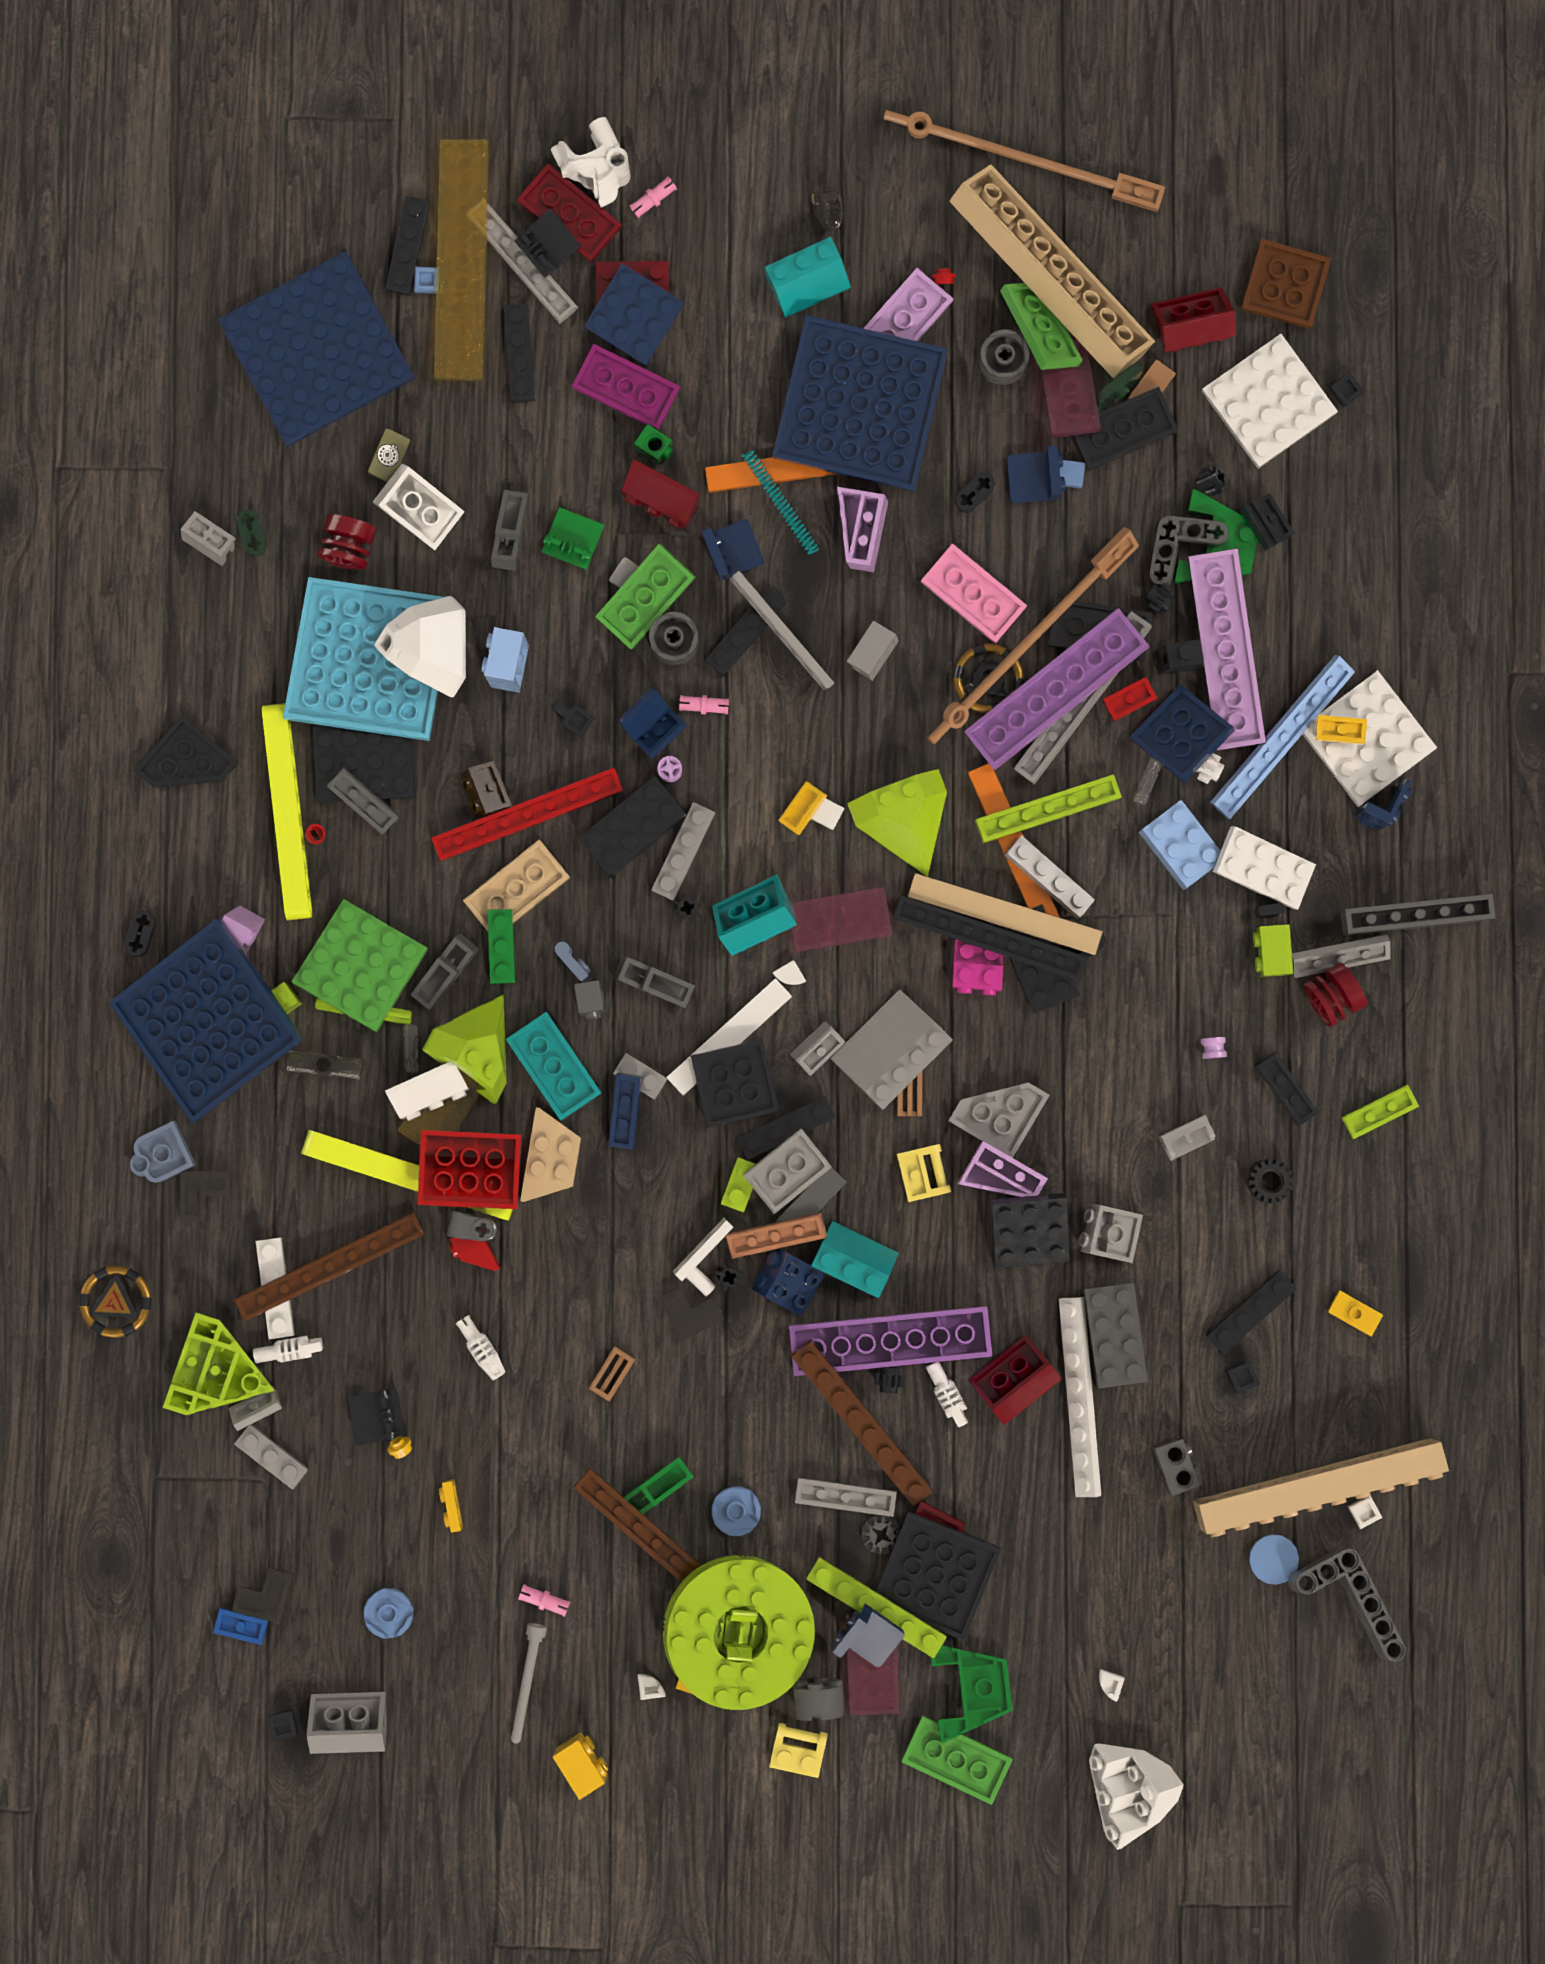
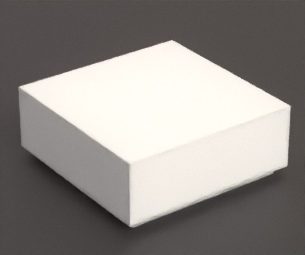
M825 798L811 820L834 830L844 808Z
M1371 1496L1362 1498L1347 1506L1359 1529L1382 1518Z

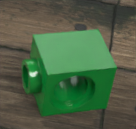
M649 424L646 425L634 443L635 450L660 465L662 460L666 462L673 452L671 448L673 446L672 440ZM658 441L662 444V447L658 451H652L649 449L651 442Z

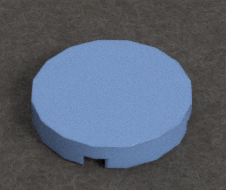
M731 1486L723 1489L716 1496L712 1504V1517L715 1525L722 1532L730 1536H742L750 1533L760 1519L761 1506L757 1496L751 1490L742 1486Z
M1269 1534L1254 1542L1249 1552V1564L1258 1579L1267 1584L1277 1585L1287 1582L1290 1575L1297 1571L1299 1555L1297 1548L1290 1540L1282 1535Z
M395 1588L378 1590L367 1600L364 1607L366 1626L374 1635L381 1638L400 1636L409 1628L413 1620L414 1608L411 1600L404 1592Z

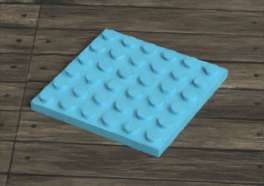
M308 577L283 718L290 721L430 741L438 690L406 674L387 660L374 645L385 626L406 609L444 597Z

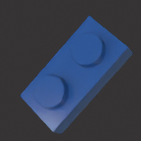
M221 1607L213 1633L262 1645L269 1619Z

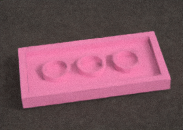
M954 544L946 550L921 580L923 585L995 644L1027 607L1024 602Z

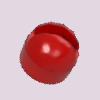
M318 824L310 825L305 833L306 840L313 845L322 843L325 838L324 828ZM314 830L319 839L318 841H315L310 831Z

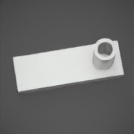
M723 1218L673 1270L674 1274L681 1281L687 1278L705 1296L710 1294L716 1285L696 1266L725 1237L733 1226Z

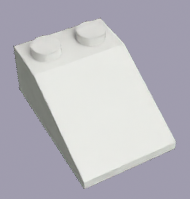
M404 464L400 465L373 501L375 505L434 550H436L464 513L461 508Z

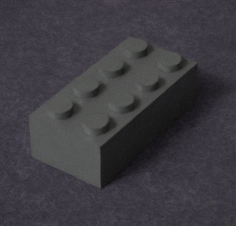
M1127 1282L1082 1288L1085 1299L1086 1322L1095 1386L1099 1389L1148 1382L1134 1283Z

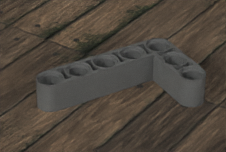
M1347 1548L1335 1549L1290 1575L1289 1587L1295 1593L1307 1595L1339 1579L1377 1655L1383 1660L1393 1662L1404 1658L1406 1652L1405 1645L1359 1554L1355 1550ZM1345 1553L1349 1556V1562L1346 1566L1341 1561ZM1323 1565H1326L1328 1574L1323 1578L1320 1570ZM1305 1576L1307 1585L1304 1589H1301L1299 1581L1301 1577ZM1356 1576L1360 1578L1358 1588H1355L1353 1585V1579ZM1369 1598L1372 1602V1606L1370 1610L1367 1611L1364 1607V1603ZM1381 1621L1383 1629L1380 1633H1377L1376 1624ZM1392 1643L1394 1645V1653L1389 1656L1387 1647Z

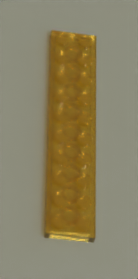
M488 139L440 140L435 380L484 381L489 180Z

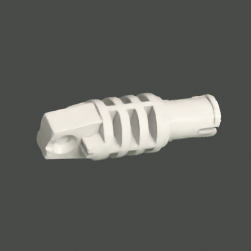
M466 1316L463 1319L464 1322L461 1319L456 1325L468 1341L466 1343L467 1348L479 1367L492 1380H495L505 1373L498 1353L487 1336L483 1333L480 1334L470 1316Z
M308 1336L279 1340L272 1346L254 1348L255 1363L277 1360L282 1363L309 1358L312 1356L311 1353L322 1351V1338L308 1339Z
M939 1362L927 1365L926 1369L935 1385L934 1393L947 1418L953 1417L958 1427L967 1424L968 1420L963 1412L967 1407L955 1383L951 1379L948 1380Z

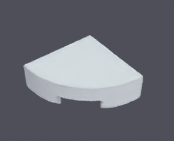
M794 960L773 972V975L778 980L786 984L799 985L806 982Z
M1100 1669L1099 1681L1103 1691L1109 1698L1117 1702L1125 1678Z
M638 1674L641 1700L666 1696L662 1684L655 1677L648 1674Z

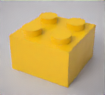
M582 1732L558 1746L553 1754V1759L579 1800L604 1785L608 1775L606 1771L609 1770L603 1758H597L593 1751L595 1746L588 1735L584 1737Z

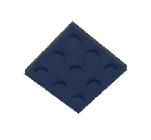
M622 263L584 327L647 366L684 305V302Z
M1179 685L1130 738L1132 742L1185 783L1235 730L1231 724L1183 686Z

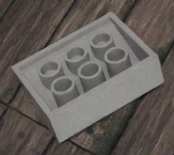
M899 989L830 1059L883 1110L953 1039Z

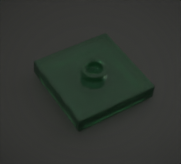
M1133 365L1099 392L1095 401V406L1099 411L1103 410L1117 398L1121 399L1130 391V388L1138 383L1143 372L1140 365Z

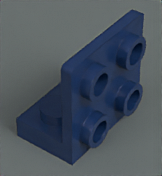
M747 519L712 532L711 528L702 531V538L720 582L731 578L738 571L743 573L764 565L763 556Z

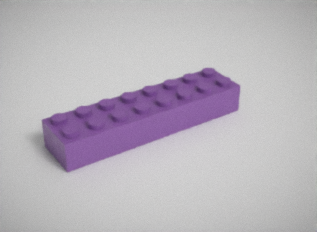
M987 1306L789 1325L792 1353L811 1339L837 1372L992 1356ZM792 1358L794 1376L806 1375Z

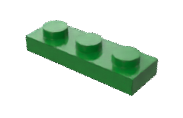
M488 909L490 984L515 983L512 909Z

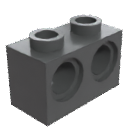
M598 980L574 984L579 1014L585 1016L587 1020L601 1018V1013H606L602 983Z
M1181 1437L1152 1447L1168 1493L1171 1496L1200 1486L1198 1480L1202 1479L1197 1465H1192L1189 1456H1192L1193 1452L1188 1441L1184 1442ZM1173 1447H1177L1180 1450V1456L1176 1460L1168 1458V1451ZM1180 1471H1187L1189 1475L1187 1482L1184 1484H1179L1176 1480L1177 1474Z

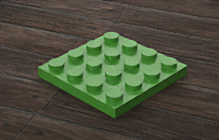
M343 899L295 975L292 983L377 1033L427 953L428 948Z

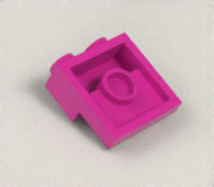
M955 939L952 988H957V993L972 994V990H982L981 995L996 996V991H1002L1004 955Z

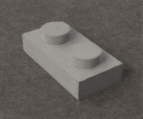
M625 1053L613 1073L614 1075L625 1073L642 1076L641 1092L654 1100L668 1080L627 1053Z
M275 1390L252 1396L228 1409L233 1426L239 1431L282 1409Z

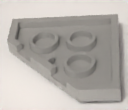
M1025 1083L960 1100L948 1121L1013 1158L1050 1095L1030 1083Z

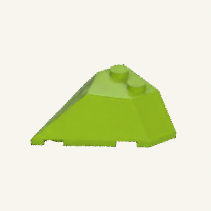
M939 769L911 776L871 791L847 803L855 826L871 836L882 846L928 877L947 795Z
M500 995L494 998V1000L482 1004L444 1025L434 1028L422 1049L439 1063L451 1062L479 1083L476 1091L493 1104L497 1103L507 1083L504 995Z
M196 1312L163 1408L184 1415H190L198 1411L215 1408L275 1390L220 1320Z

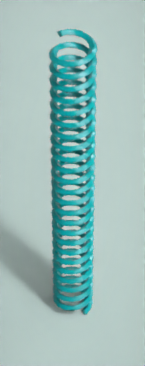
M754 450L747 454H742L741 457H745L744 461H748L747 465H751L750 469H754L752 473H756L755 477L761 482V486L765 485L763 489H768L766 494L770 493L769 498H772L771 502H775L774 506H778L777 510H781L782 518H786L785 522H789L788 526H792L791 530H795L793 534H797L796 538H800L799 542H803L802 546H806L804 550H809L807 554L818 551L819 548L814 549L818 544L810 546L815 540L809 541L812 538L811 535L806 537L809 532L803 533L807 528L800 529L804 526L803 523L799 524L801 519L795 521L798 515L792 517L796 511L789 513L793 507L786 509L790 506V503L785 504L788 499L781 501L785 495L778 497L782 491L775 493L779 487L772 489L777 483L769 485L774 479L768 480L771 475L764 477L768 471L761 473L766 467L758 469L763 465L762 462L755 465L760 459L754 460L757 454L751 456Z

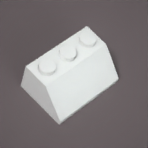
M448 1062L385 1090L399 1118H407L408 1121L420 1117V1111L429 1108L430 1111L444 1106L443 1101L451 1097L455 1101L466 1096L465 1091L469 1090L470 1087L463 1071L453 1063Z

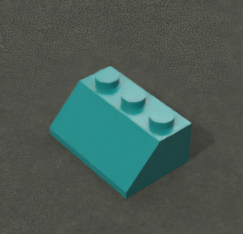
M831 237L765 267V277L785 318L851 288L842 259Z
M774 875L712 905L718 937L731 956L797 925L793 907L778 875Z
M832 1221L827 1231V1237L823 1239L811 1266L879 1298L899 1253Z

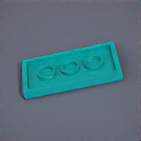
M547 1012L506 1039L560 1121L602 1094Z

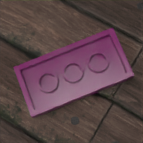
M593 344L572 385V389L645 425L649 424L659 431L680 391V386Z

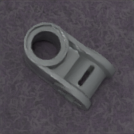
M451 1211L447 1236L466 1240L488 1241L496 1235L497 1226L491 1219ZM486 1223V1228L490 1229V1232L482 1236L483 1233L479 1231V1227L484 1226Z

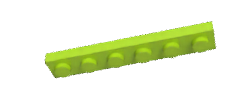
M1113 774L976 819L975 822L984 844L1118 800L1122 796Z
M821 1557L817 1559L806 1577L808 1581L858 1612L866 1603L903 1629L905 1632L903 1640L932 1658H935L947 1638L942 1632Z

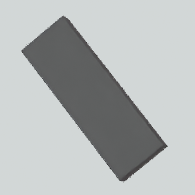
M345 767L327 785L330 790L382 835L399 818V815Z

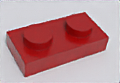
M1147 677L1104 698L1102 701L1113 722L1157 700V696Z

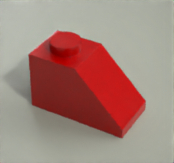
M454 1237L450 1239L452 1244L449 1245V1248L455 1259L459 1257L463 1262L494 1271L501 1268L487 1241L466 1240Z

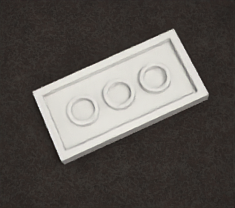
M1231 826L1213 872L1274 901L1283 903V905L1298 910L1316 864L1238 827Z

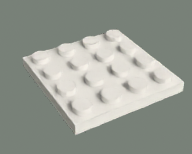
M1282 334L1202 389L1204 396L1258 469L1338 412Z
M1378 670L1319 714L1367 719L1366 743L1364 745L1315 741L1316 719L1302 734L1358 807L1437 748Z

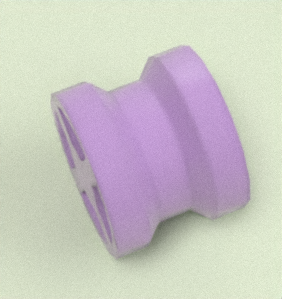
M666 756L658 763V774L663 781L675 782L681 777L682 765L676 757Z
M1225 1037L1201 1039V1044L1204 1046L1202 1059L1227 1057V1052L1224 1050Z

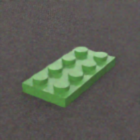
M1025 283L1005 284L1000 292L1040 369L1079 366L1083 360L1061 321Z
M660 543L595 617L632 650L648 633L653 622L670 608L696 576Z
M922 1715L901 1762L992 1805L1013 1758L964 1734L945 1743H940L938 1722Z

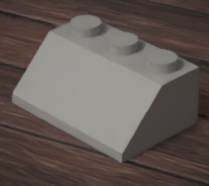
M386 1692L311 1694L307 1728L310 1754L385 1751L387 1735Z

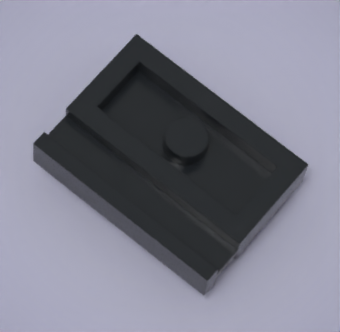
M1270 493L1240 509V512L1265 551L1295 534Z

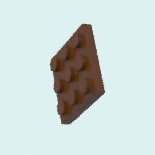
M1261 239L1241 310L1311 329L1331 258Z

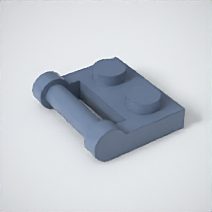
M566 942L557 943L555 946L556 954L582 983L588 982L591 979L588 975L591 971L580 958L576 961L572 957L573 951Z

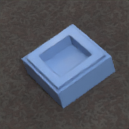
M415 267V293L439 294L440 268Z
M1063 460V467H1060V477L1064 476L1066 487L1082 488L1085 463Z

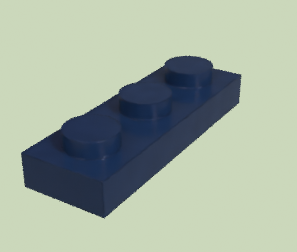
M625 1073L616 1074L609 1147L631 1150L635 1147L642 1076Z

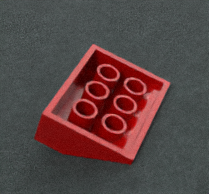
M420 1130L417 1205L517 1209L521 1135Z

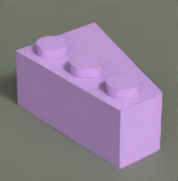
M837 487L846 562L851 569L874 572L888 500L884 494Z
M238 906L225 914L222 921L246 954L265 919L242 906Z
M981 1141L957 1184L1017 1197L1039 1195L1048 1178L986 1142Z

